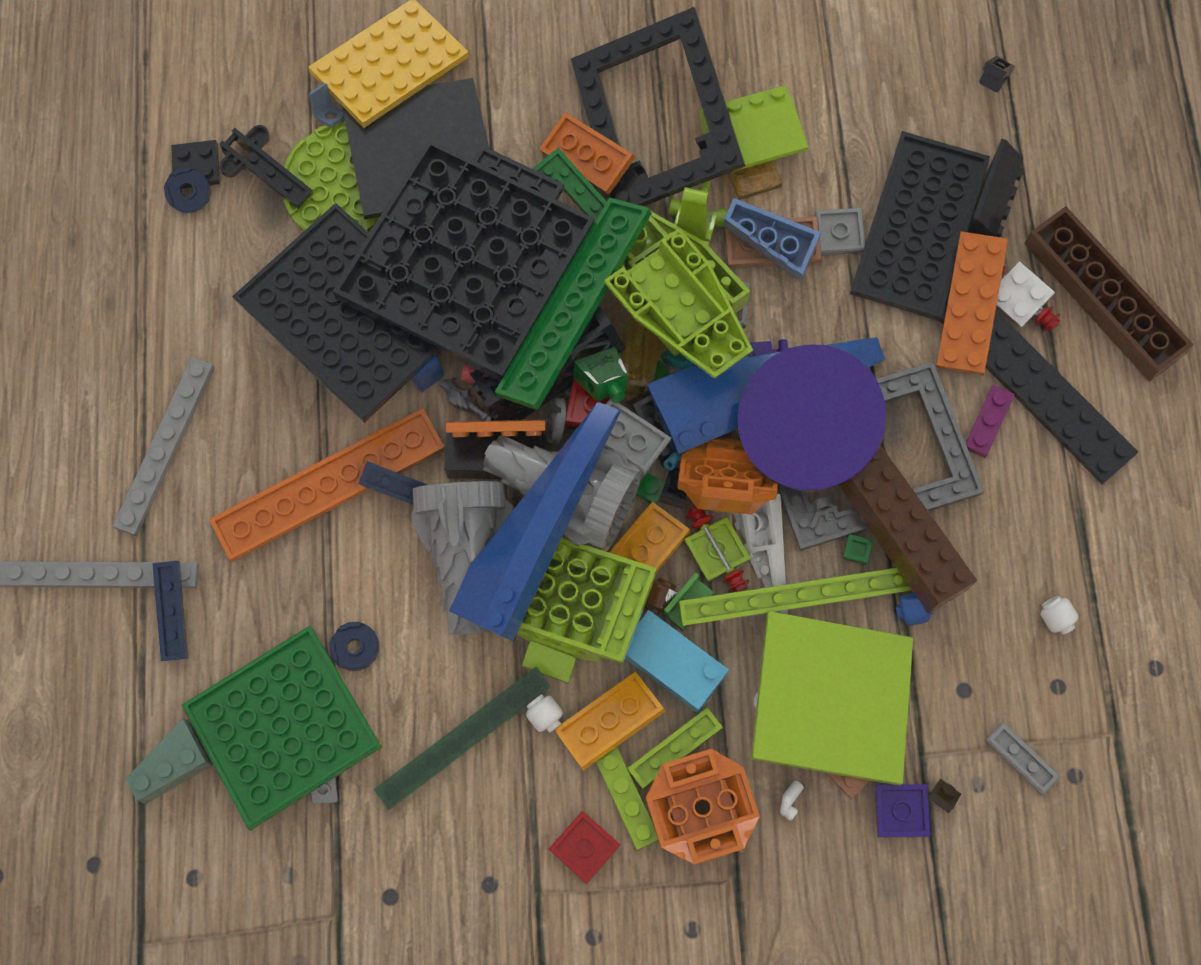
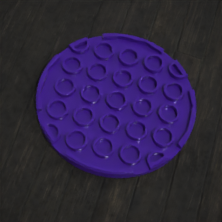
M811 344L796 346L768 359L749 379L742 393L738 408L740 439L745 452L753 464L772 481L788 488L803 491L830 489L857 476L876 455L886 429L885 400L872 372L850 353L827 345Z

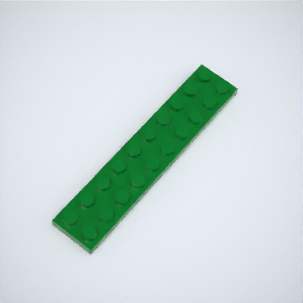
M609 197L495 390L498 397L536 410L539 409L606 294L608 287L604 280L621 268L652 213L648 207Z

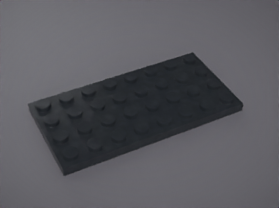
M902 131L850 294L940 321L951 287L960 233L968 231L990 156Z

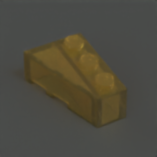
M628 317L623 332V344L626 349L621 355L622 363L627 371V389L624 392L625 394L640 395L644 392L665 345L657 335L633 317Z

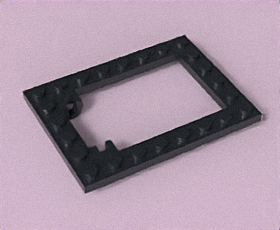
M695 7L571 58L590 128L621 146L599 73L681 39L710 131L695 138L700 148L699 153L701 156L697 159L649 178L640 160L632 163L611 191L610 197L613 199L646 206L682 192L685 187L692 188L746 166Z

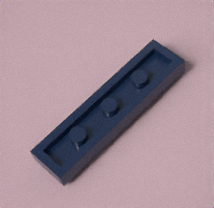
M180 561L152 563L161 661L188 659Z

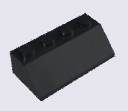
M1001 138L993 157L967 233L1001 237L1004 227L1000 226L1002 219L1006 220L1011 209V207L1007 206L1008 201H1013L1018 188L1014 186L1015 181H1020L1024 168L1020 167L1023 157L1005 139Z

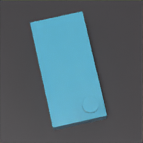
M650 610L639 621L625 660L697 714H699L729 672V669Z

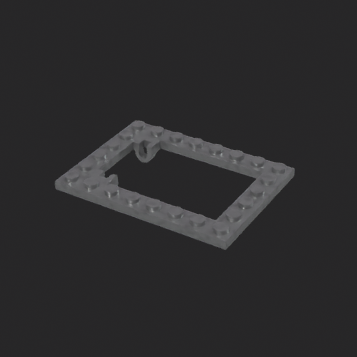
M927 363L876 379L882 390L885 403L918 393L950 474V478L913 489L925 508L931 511L982 495L985 492L934 363ZM780 484L777 485L800 551L847 537L849 534L854 535L870 530L854 507L838 512L833 496H823L810 503L806 491L788 488Z

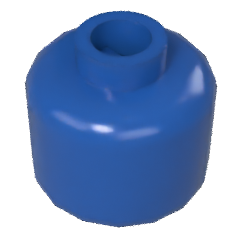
M914 593L902 595L900 597V605H896L899 620L904 619L908 626L929 622L931 615L934 614V611L928 614Z

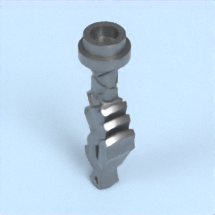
M456 377L446 381L445 379L439 381V386L446 390L445 393L449 397L451 405L456 407V409L461 408L462 411L466 410V412L472 411L479 417L480 421H495L491 412L484 410L476 404V398L470 395V389H463L456 384Z

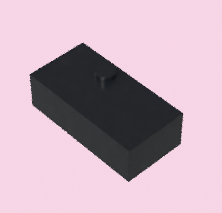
M518 431L516 436H504L532 449L534 445L544 449V431L539 436H526V431ZM452 432L447 433L444 466L447 478L502 480V478L483 470L485 452L494 440L497 441L498 437L501 436V432H493L494 435L489 437H477V432H469L467 437H452Z

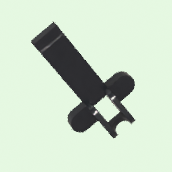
M256 125L246 135H243L234 128L232 130L233 134L225 142L222 140L219 143L225 155L220 162V169L224 176L232 178L242 169H248L297 209L313 194L311 188L262 150L270 139L268 129L265 126ZM234 141L250 153L246 158L230 147Z

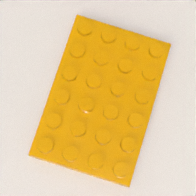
M409 0L308 66L309 72L320 84H328L329 93L365 128L469 58V52L416 0Z

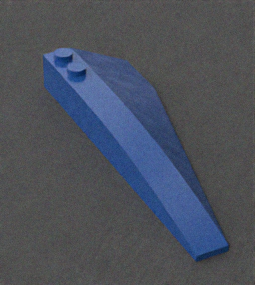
M878 337L827 344V346L850 353L865 364L867 368L885 359ZM780 352L743 358L715 379L697 365H690L647 383V388L666 435L671 437L669 442L671 450L680 454L738 429V408L745 386L763 363Z
M600 402L596 403L470 565L449 609L450 612L511 641L514 640L618 419L620 410Z

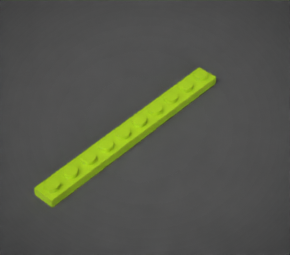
M897 568L680 600L678 601L681 626L762 614L768 611L775 612L905 592L912 589Z

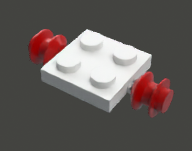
M1020 261L1006 276L1004 275L1006 266H1003L996 307L1020 328L1036 315L1035 325L1042 323L1045 326L1043 332L1047 330L1053 331L1061 322L1058 319L1061 314L1053 315L1051 313L1053 307L1045 309L1042 307L1055 292Z

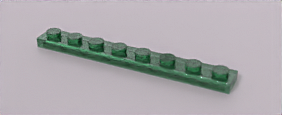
M535 667L377 786L374 791L387 809L391 810L523 710L533 700L551 688L550 684L538 668Z

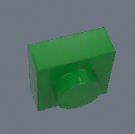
M647 472L638 487L636 496L650 504L652 501L657 504L665 482Z
M849 534L843 559L867 565L873 540Z

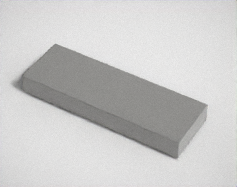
M1004 722L985 740L1041 795H1044L1061 777Z

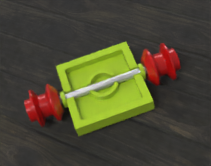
M696 506L691 507L688 510L689 514L686 516V519L693 520L692 529H700L701 531L685 538L684 542L707 583L726 574L722 583L730 585L728 593L745 591L748 588L746 585L750 581L743 580L741 577L744 570L735 569L749 562L751 558L728 517L709 525L713 516L706 515V510L697 509Z

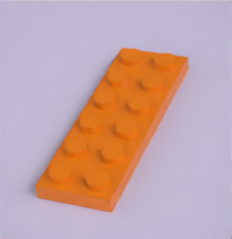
M967 232L960 233L936 368L984 376L1006 254L1007 238Z

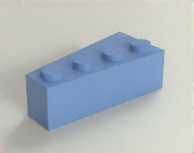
M733 198L724 219V227L802 282L820 240L821 232Z

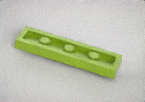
M707 707L627 769L643 790L654 782L663 763L688 756L722 730L723 727Z
M616 747L596 761L638 851L659 840L651 818Z

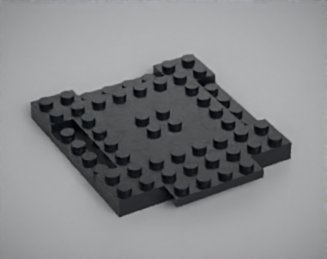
M428 140L334 288L333 294L336 300L376 320L381 318L459 357L461 362L501 381L595 223V218L557 201L564 190L563 183L482 145L473 160Z

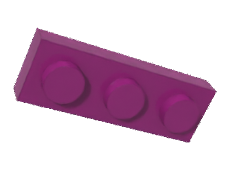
M992 385L966 441L968 451L986 458L1015 394Z

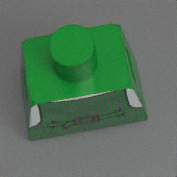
M615 346L574 361V379L595 400L610 397L613 402L617 403L625 398L624 391L627 389V371Z

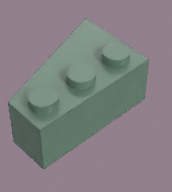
M182 718L126 778V781L136 801L147 804L213 765L192 724Z

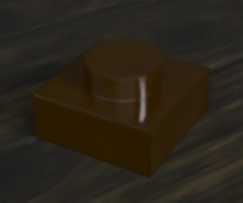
M940 778L927 798L947 813H950L960 798L961 793Z

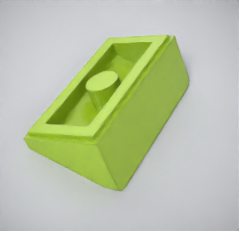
M530 640L522 666L569 683L577 658Z

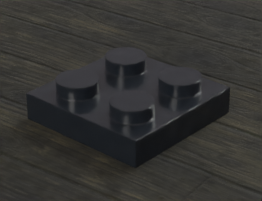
M216 140L171 145L172 172L178 168L190 167L204 174L210 185L220 184L219 154ZM185 184L182 188H191L192 185Z

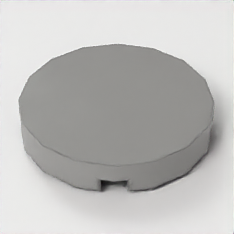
M554 397L548 406L545 420H547L549 435L545 434L544 437L549 445L557 446L563 434L566 417V403L563 398Z

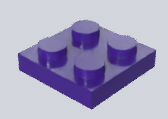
M927 784L875 785L877 838L930 837Z

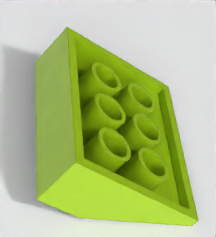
M785 85L726 102L746 164L745 167L737 170L808 150L793 99ZM699 109L700 129L704 135L710 131L703 109Z

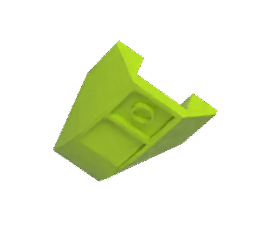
M680 228L661 240L659 249L628 271L622 267L604 280L606 286L636 321L714 379L753 351L710 263Z

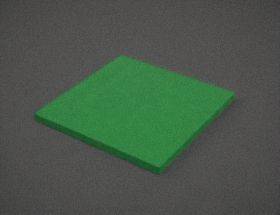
M311 626L306 627L182 704L186 715L250 831L382 748V745Z

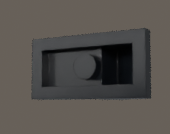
M995 56L985 63L982 69L984 73L979 83L994 92H998L1016 66Z
M674 468L668 472L659 502L683 509L687 494L683 490L678 489L680 469Z

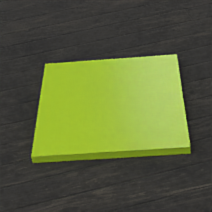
M768 611L766 614L751 760L898 786L902 785L913 637Z

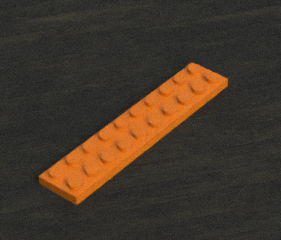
M421 408L210 518L209 521L228 559L232 563L370 490V488L358 484L367 461L401 474L446 449L424 408Z

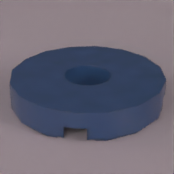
M190 167L178 168L171 172L165 182V198L169 205L176 210L184 213H195L203 209L209 202L211 195L210 183L199 170ZM185 184H191L193 187V193L188 197L182 194V187Z
M348 622L340 626L334 636H332L330 640V653L333 660L341 668L348 671H361L369 667L376 660L379 653V640L376 633L368 625L361 622ZM353 640H358L361 642L360 650L355 653L349 652V643Z

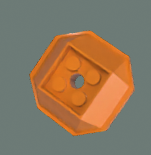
M717 437L689 449L681 456L678 489L683 490L697 509L752 515L769 500H776L778 483L764 475L753 464L745 452L741 440Z
M712 748L663 763L646 796L661 849L692 865L744 850L760 818L744 767ZM698 802H706L709 805L710 811L705 815L698 814L695 810V805Z

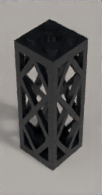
M599 306L540 407L573 385L574 365H569L579 351L596 347L593 353L595 354L608 349L611 344L613 347L615 346L618 354L626 349L612 323ZM477 369L470 373L475 381L471 384L472 387L482 398L481 401L487 410L491 412L495 420H522L536 411V409L498 397L495 390L501 381L489 375L487 377L486 375L483 376L485 373ZM571 376L554 388L560 378ZM519 411L518 413H516V414L513 415L512 417L510 416V415H512L513 412Z

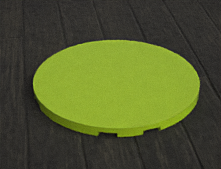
M345 120L333 127L323 125L297 143L290 152L284 168L311 188L313 194L299 209L283 198L287 211L294 222L305 231L331 206L337 203L370 233L379 217L364 220Z

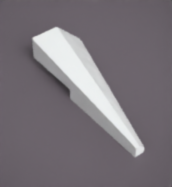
M777 494L776 500H769L752 515L733 513L736 519L734 525L737 530L741 531L746 542L744 547L751 558V564L758 579H762L765 587L786 584L781 495ZM788 610L776 611L777 613L788 614Z

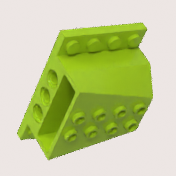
M562 537L516 635L529 642L531 640L572 655L579 660L602 662L603 658L623 664L656 577L657 568L588 545L578 546L569 539Z

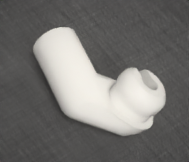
M793 781L785 791L779 812L781 816H785L790 821L798 813V810L791 805L804 789L803 785L798 781Z

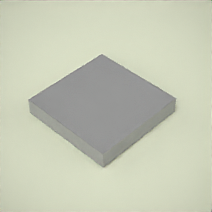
M861 208L815 211L818 231L821 232L819 240L821 256L863 253L865 236Z

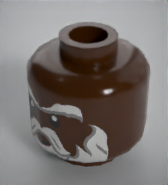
M660 577L658 580H654L645 603L647 604L646 610H650L658 616L660 612L664 613V609L678 594L675 590L676 585Z

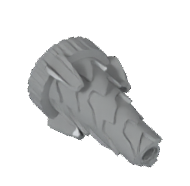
M499 436L497 441L494 440L485 452L483 470L502 478V483L519 490L525 496L558 452L550 453L535 445L532 449L510 438ZM603 449L563 534L572 543L578 546L588 545L607 552L619 534L633 504L642 477V471L637 466L628 463L623 452Z
M488 481L455 482L413 488L414 510L411 513L412 521L426 551L432 552L433 566H436L438 584L442 589L443 612L447 611L448 635L487 632V629L450 612L449 609L470 565L514 510L513 505L506 499L504 483Z

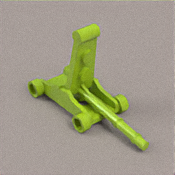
M712 180L702 183L699 186V190L685 187L682 199L672 198L668 216L676 217L674 222L676 226L703 240L709 247L715 226L724 228V219L728 210L722 208L713 212L707 210V200Z

